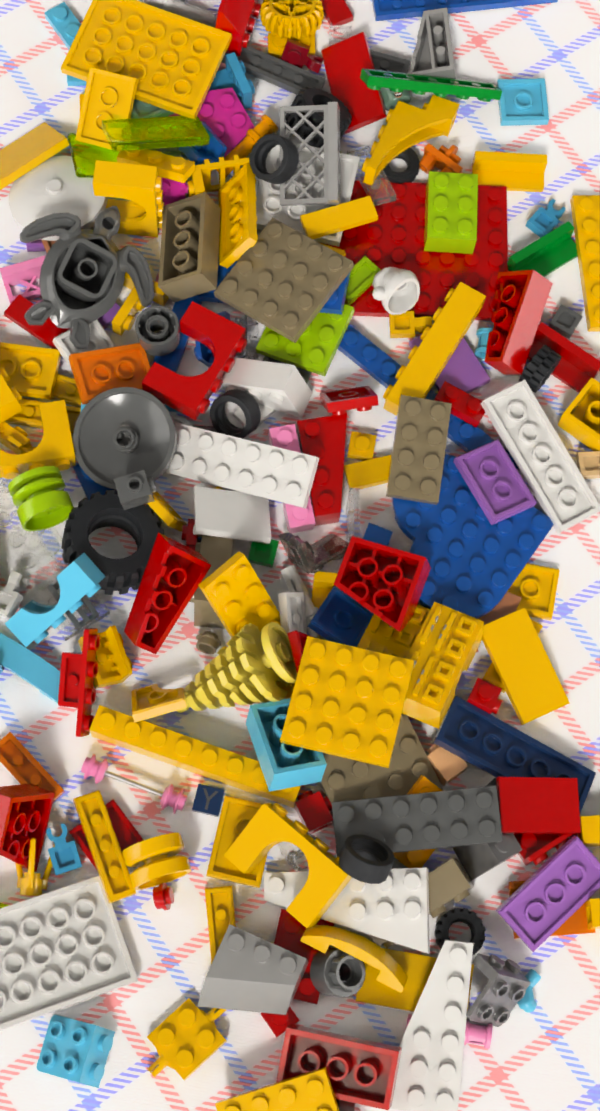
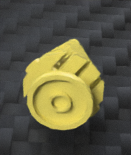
M275 622L266 624L261 632L252 623L243 626L226 643L229 647L224 646L220 648L217 652L219 655L204 667L205 670H201L195 675V682L191 681L184 688L187 708L177 710V712L183 713L189 710L190 707L194 711H203L207 707L209 709H220L223 706L227 708L235 707L234 703L245 706L269 701L277 702L284 699L288 691L283 689V687L289 686L288 683H295L297 677V670L287 632Z

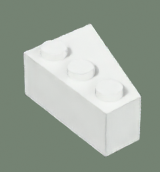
M234 357L235 364L230 373L225 372L221 378L223 380L221 387L225 392L233 389L243 390L253 396L260 405L299 418L303 417L312 396V391L295 365Z

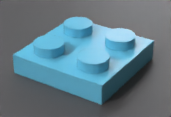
M545 78L498 79L497 86L502 90L501 98L498 100L501 126L548 125L549 113Z

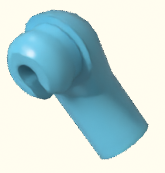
M530 969L525 975L531 984L526 989L524 997L517 1003L520 1009L527 1013H531L536 1009L537 1003L534 1000L532 989L541 979V976L533 969Z

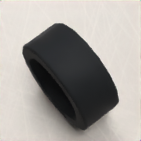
M268 134L260 138L253 146L250 155V166L256 177L275 185L289 180L296 172L299 163V153L296 145L291 140L276 134ZM280 145L283 150L282 163L275 172L270 174L266 169L267 155L273 147Z
M233 389L225 392L215 399L210 407V419L217 433L243 439L255 431L260 423L261 412L258 403L253 396L243 390ZM228 401L233 402L242 409L246 418L245 427H236L229 421L225 413V403Z
M366 835L347 837L339 854V866L352 878L369 884H380L386 881L395 861L394 853L387 845L380 840Z

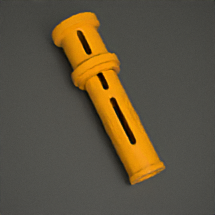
M264 114L261 117L262 120L253 129L247 130L246 137L224 158V161L233 160V155H238L239 159L246 158L260 138L279 131L277 125ZM233 167L225 168V178L233 171Z

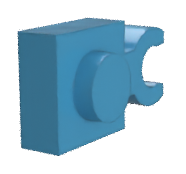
M554 199L549 201L545 209L540 207L525 225L540 238L558 226L559 219L566 210L564 206L561 210H555L553 205L556 200Z
M64 823L61 824L62 834L59 837L53 836L50 828L46 830L47 837L55 844V847L48 849L55 875L82 867L75 841L66 842L65 838L68 831Z

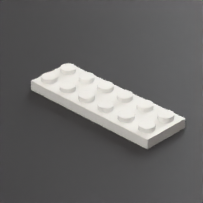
M526 380L480 403L543 511L553 522V528L557 534L600 512L598 501Z
M180 423L175 424L177 432L176 450L173 460L165 473L306 509L320 458Z

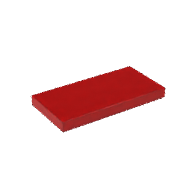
M361 32L322 49L321 53L331 94L344 103L352 116V122L345 134L387 117L381 91L368 88L360 78L362 68L375 70L366 34Z

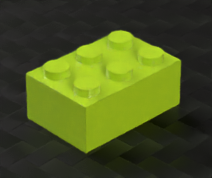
M429 171L426 183L424 251L473 254L477 241L478 174Z

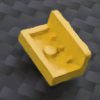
M113 625L109 626L106 631L98 633L100 635V647L96 651L98 673L94 678L95 689L123 683L132 674V662L124 650L123 638L118 633L116 626ZM83 636L78 640L81 651L83 648Z

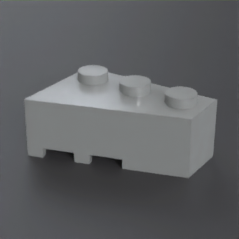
M447 8L423 11L417 43L413 51L411 67L408 71L409 74L456 79Z

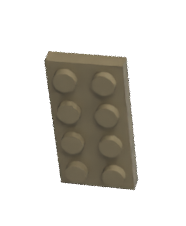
M406 395L400 396L386 497L434 505L438 504L452 403Z

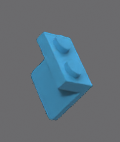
M235 52L226 55V68L217 71L209 91L232 87L244 109L252 107V94L255 93L252 81L250 79L247 80L244 63L242 60L238 61Z

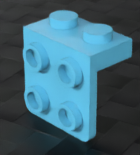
M53 1015L36 1068L43 1073L99 1088L101 1079L104 1076L108 1054L113 1045L115 1031L75 1019Z

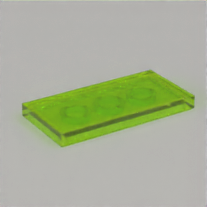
M185 116L102 120V130L113 151L209 144L210 136L198 116L196 119Z

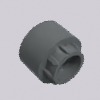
M151 306L138 315L135 330L138 342L146 353L153 356H164L177 348L180 343L181 333L178 318L171 309L164 306ZM157 330H163L161 333H153Z
M328 947L326 953L319 951L314 956L310 966V977L314 987L326 996L350 997L361 989L365 980L366 969L364 962L336 947Z

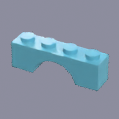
M83 553L56 577L60 586V598L57 604L44 605L31 600L13 615L5 625L25 647L33 641L39 644L49 635L46 629L50 626L54 629L66 620V617L63 615L68 610L74 613L84 604L81 600L82 597L87 595L90 598L102 588L98 583L106 576Z

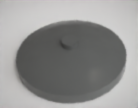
M133 387L113 388L94 397L81 411L73 433L74 452L82 470L96 483L116 491L114 478L145 470L148 477L153 476L154 482L159 479L171 464L177 445L175 423L165 405L152 394Z

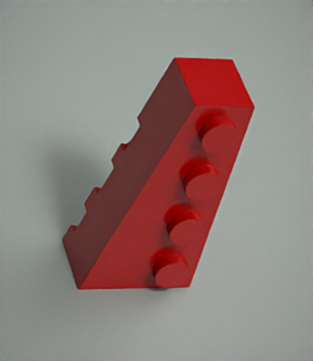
M535 270L498 272L497 280L500 281V288L495 291L494 297L497 301V308L495 312H492L491 321L494 323V327L488 336L484 362L504 375H522L553 285L552 282Z
M347 413L297 421L296 433L300 452L320 458L310 492L315 526L338 523L340 519Z
M159 532L124 629V633L135 646L153 654H157L197 590L198 585L212 566L199 552Z

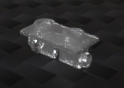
M241 312L235 317L233 322L246 328L245 339L248 341L242 353L237 352L235 357L257 360L259 354L255 349L259 341L250 340V337L256 339L259 337V322Z

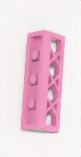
M46 255L0 268L10 304L18 296H13L10 287L18 284L27 287L25 292L20 294L27 300L41 297L40 287L36 286L35 283L40 277L41 266Z

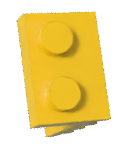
M233 155V160L224 161V157H219V162L210 163L209 159H204V164L195 165V171L190 176V180L187 181L188 197L203 192L218 191L226 184L225 168L233 167L234 176L240 170L241 165L250 164L249 157L239 159L238 155ZM219 169V184L211 185V170Z

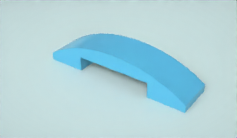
M0 633V665L39 689L40 693L58 704L60 670L26 647Z

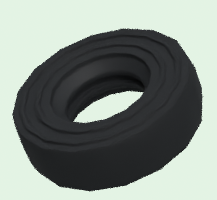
M408 148L394 158H399L406 162L407 169L403 172L393 171L388 163L379 174L383 181L399 184L413 182L419 173L420 167L417 153L412 148Z

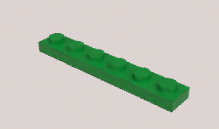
M362 68L360 78L367 87L373 90H381V87H385L394 92L411 90L419 95L431 92L439 97H447L449 94L464 100H468L469 97H477L478 100L490 102L491 99L500 100L502 90L498 86L489 82Z

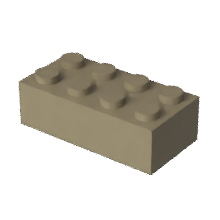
M206 192L164 206L158 287L173 302L217 289L221 208Z

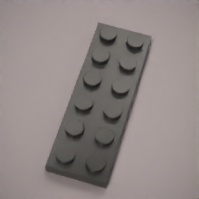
M496 786L332 802L337 856H339L347 837L352 835H366L380 840L393 853L503 842Z

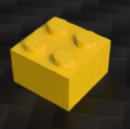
M594 378L588 381L564 411L558 423L560 428L592 451H600V383Z

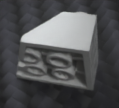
M229 924L206 975L197 1007L286 1015L309 962L307 958Z

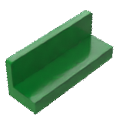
M569 221L510 256L508 271L535 270L545 277L577 258L576 243L571 238L574 231L572 224Z

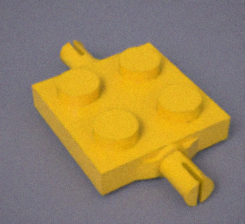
M188 998L147 1036L156 1047L160 1056L147 1068L148 1071L156 1077L168 1066L176 1070L184 1081L189 1078L227 1042L217 1030L214 1022L227 1010L212 1008L206 1013L198 1009L191 999Z

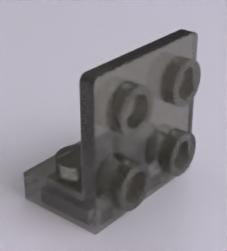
M288 531L278 535L290 562L308 574L322 570L324 565L332 560L343 558L349 542L333 533L312 545L308 541L304 542L298 535L295 536Z

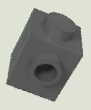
M145 470L114 478L119 500L124 510L155 501L153 493L157 492L153 476L148 477Z

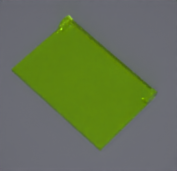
M75 133L67 135L77 177L93 178L96 160L117 162L119 151L76 141Z

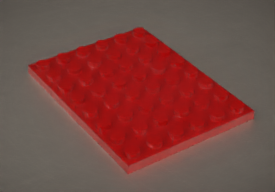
M355 180L350 201L370 196L378 215V221L344 230L340 246H329L344 250L346 253L345 257L353 261L354 265L366 256L381 270L386 267H396L412 271L420 285L419 299L414 307L408 310L414 311V318L430 316L433 319L439 307L444 308L447 302L444 300L451 288L456 289L458 284L462 282L486 295L483 307L475 320L491 321L492 312H495L497 308V301L494 299L495 291L500 288V281L497 280L498 272L508 271L506 186L478 185L477 241L473 254L424 251L426 183L406 182L399 184L388 181H375L371 186L363 183L362 180ZM373 284L350 305L355 310L353 316L389 317V313L384 309L381 301L375 300L372 296Z

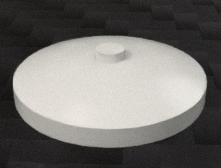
M54 156L15 180L11 186L8 201L12 217L17 226L23 230L27 225L53 213H70L80 218L81 230L90 229L95 224V220L100 212L106 208L108 197L94 196L93 177L95 166L78 157ZM51 236L41 240L57 241L60 237Z

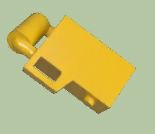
M5 421L0 424V443L15 454H25L36 448L31 446L30 439L27 438L28 434L21 427L15 426L13 428Z

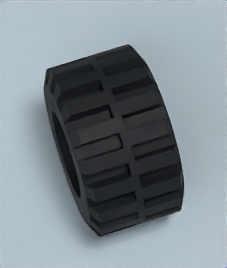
M316 87L301 88L291 106L328 105V102H338L340 107L341 140L352 122V116L348 108L341 100L325 90ZM314 112L308 120L317 127L324 120V112ZM286 113V124L291 128L302 119L296 113ZM304 122L296 133L305 140L314 130ZM324 127L320 130L322 134H324ZM316 134L309 141L308 145L321 148L324 145V139Z

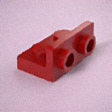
M514 833L513 835L522 848L518 855L525 866L531 862L537 866L549 858L547 855L548 851L554 847L558 851L573 834Z

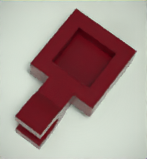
M288 38L281 56V60L299 68H303V65H306L308 69L316 73L320 71L323 58L308 53L310 46Z

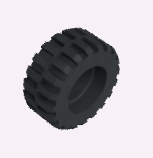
M106 490L104 495H101L100 492L93 493L90 500L83 498L79 501L78 507H73L69 513L68 520H66L61 547L63 549L62 557L64 563H68L69 566L75 559L85 553L106 576L98 583L102 587L101 590H105V595H113V591H119L120 595L126 594L130 587L133 590H137L143 578L158 532L165 535L164 529L160 528L162 521L158 515L153 516L154 510L148 504L124 510L119 496L114 494V490ZM117 527L132 536L136 542L137 551L121 559L108 558L99 554L91 546L88 538L92 532L99 528Z

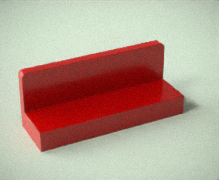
M541 322L539 324L528 359L532 360L538 350L543 345H547L562 356L551 375L580 393L591 378L595 379L599 374L600 361L545 323Z

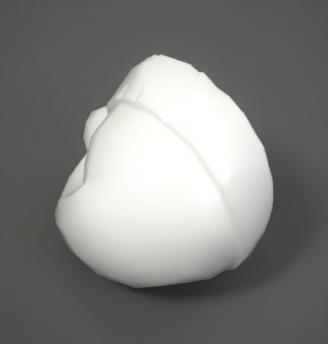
M386 267L374 276L372 296L375 300L381 301L384 309L389 314L401 315L414 307L419 299L420 285L412 271L396 267Z

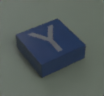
M198 784L192 811L219 817L225 790Z

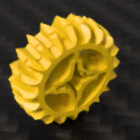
M263 0L260 8L262 26H265V30L271 32L272 36L279 35L280 39L284 37L296 38L300 40V37L308 38L309 34L314 35L316 30L320 29L324 19L322 1Z

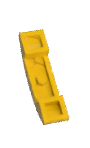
M315 925L314 927L306 928L300 940L301 942L323 953H326L329 945L340 949L380 970L376 980L402 993L408 976L397 961L380 946L359 934L338 927Z

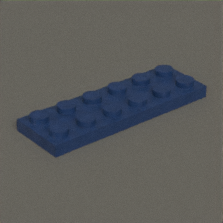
M458 696L454 697L433 741L434 744L496 778H577L580 814L596 775V772Z

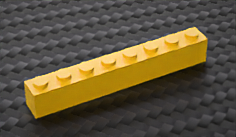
M99 705L89 729L91 736L291 808H294L301 786L269 792L259 761L143 720L134 722L132 716Z

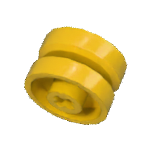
M169 833L149 838L123 850L122 854L126 866L139 867L129 876L133 890H143L159 886L160 883L174 881L192 871L188 857L177 855L184 848L180 833Z

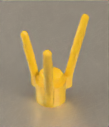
M35 838L30 839L28 872H24V877L22 866L15 863L17 888H20V895L39 896L42 895V889L47 890L48 879L53 865L49 856L42 879L41 873H34Z

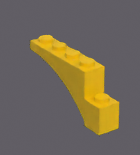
M432 95L429 104L425 102L421 109L398 100L395 109L390 108L387 114V125H382L378 134L379 142L374 141L370 151L371 158L366 157L362 167V171L365 172L363 183L372 186L386 165L408 148L438 136L444 135L448 137L460 104Z

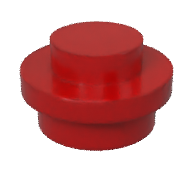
M165 882L153 888V901L157 909L170 910L171 904L174 903L173 889L168 887Z

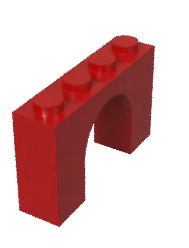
M192 301L180 320V332L207 346L214 356L213 364L200 375L183 376L154 362L142 381V390L152 394L163 404L196 420L200 413L205 414L210 405L209 398L212 393L216 394L223 383L221 378L225 372L230 373L235 364L234 357L237 352L242 353L248 340L245 339L246 328Z

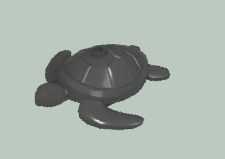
M117 206L105 208L100 212L95 220L94 230H81V220L76 215L53 213L36 219L27 225L19 235L20 241L23 243H30L51 236L60 237L46 254L41 266L39 284L42 300L32 305L25 313L24 318L30 325H43L50 318L57 328H70L69 339L76 349L88 348L90 342V327L88 323L97 320L114 306L122 291L125 272L131 277L140 303L144 307L150 306L154 298V282L150 267L141 251L133 245H126L118 249L111 240L118 233L120 227V213Z

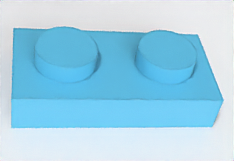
M63 2L44 14L45 19L69 50L81 23L66 3Z

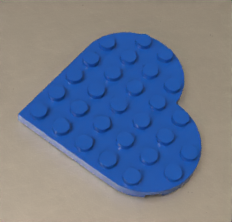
M445 454L439 502L437 505L392 497L391 503L393 504L396 523L402 532L413 541L409 553L426 557L431 567L419 603L423 607L431 609L434 602H437L477 619L488 614L498 605L554 524L547 515L537 508L531 507L491 525L453 461L456 456Z

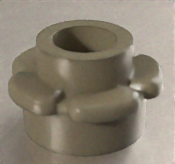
M204 631L203 634L200 633L196 636L198 640L196 648L205 654H215L219 646H221V641L214 632Z

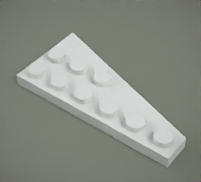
M428 868L391 869L386 881L380 884H369L352 878L321 919L430 954ZM309 871L264 873V901L288 908L304 887Z
M446 939L398 1046L402 1048L390 1109L400 1111H458L473 954L472 942Z

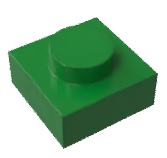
M271 539L270 544L252 541L248 556L249 563L273 568L279 541Z

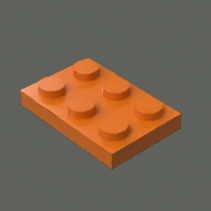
M140 343L75 353L69 356V362L82 405L88 404L100 393L113 388L133 387L142 390V381L151 368L146 351Z

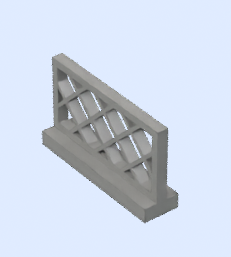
M328 102V105L280 107V136L289 139L294 135L301 142L297 147L298 153L306 146L314 154L305 164L299 160L298 164L302 168L287 183L280 184V205L330 204V206L341 204L340 107L338 102ZM314 112H324V120L317 127L308 120ZM286 113H296L302 119L291 128L286 124ZM304 122L314 130L305 140L296 133ZM323 127H324V134H322V133L320 132V130H321ZM316 134L324 139V145L317 152L308 145L309 141ZM280 146V165H281L282 160H283V150H282V147ZM323 151H324V159L320 156ZM318 158L324 164V169L316 177L308 167ZM304 171L314 178L305 189L295 181ZM318 182L324 188V198H313L308 191ZM292 184L302 191L295 199H286V190Z

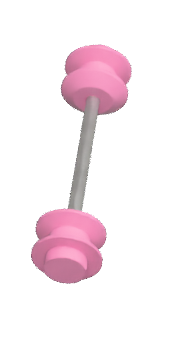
M93 754L91 758L86 757L82 765L81 772L85 773V780L92 776L95 777V784H98L105 776L162 797L160 801L162 810L170 806L173 808V814H176L177 810H183L188 798L184 794V788L180 792L174 791L173 784L166 787L164 792L107 771L109 767L107 758L99 762L96 760V754Z

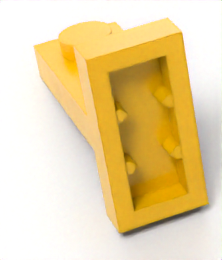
M125 272L123 286L132 291L112 320L113 332L120 336L123 335L125 330L129 331L135 322V315L139 310L142 311L145 308L140 303L134 283L127 272ZM153 280V301L161 306H165L169 297L158 287V283Z

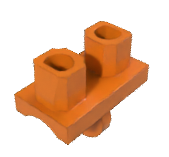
M428 143L424 148V156L419 163V168L426 174H429V171H432L435 167L440 169L441 172L461 173L463 168L458 164L462 159L456 155L458 147L452 145L448 149L442 145L438 150Z

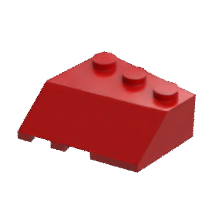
M221 0L215 28L232 34V40L226 53L235 52L236 56L240 57L243 47H248L251 36L249 32L253 33L256 24L254 17L259 18L262 4L258 3L259 0Z
M352 536L336 576L334 586L400 633L415 613L431 567L426 557Z
M30 784L0 787L1 856L28 869L30 839L35 838L34 872H37L55 792Z

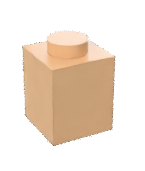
M436 744L427 750L429 753L427 758L443 787L468 768L467 763L462 758Z

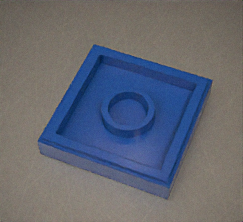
M334 586L307 627L328 641L357 647L374 614Z

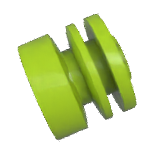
M43 466L34 468L18 475L9 483L8 490L14 505L19 507L17 514L24 530L40 531L59 525L69 518V513L74 506L69 493L64 491L66 485L58 467Z

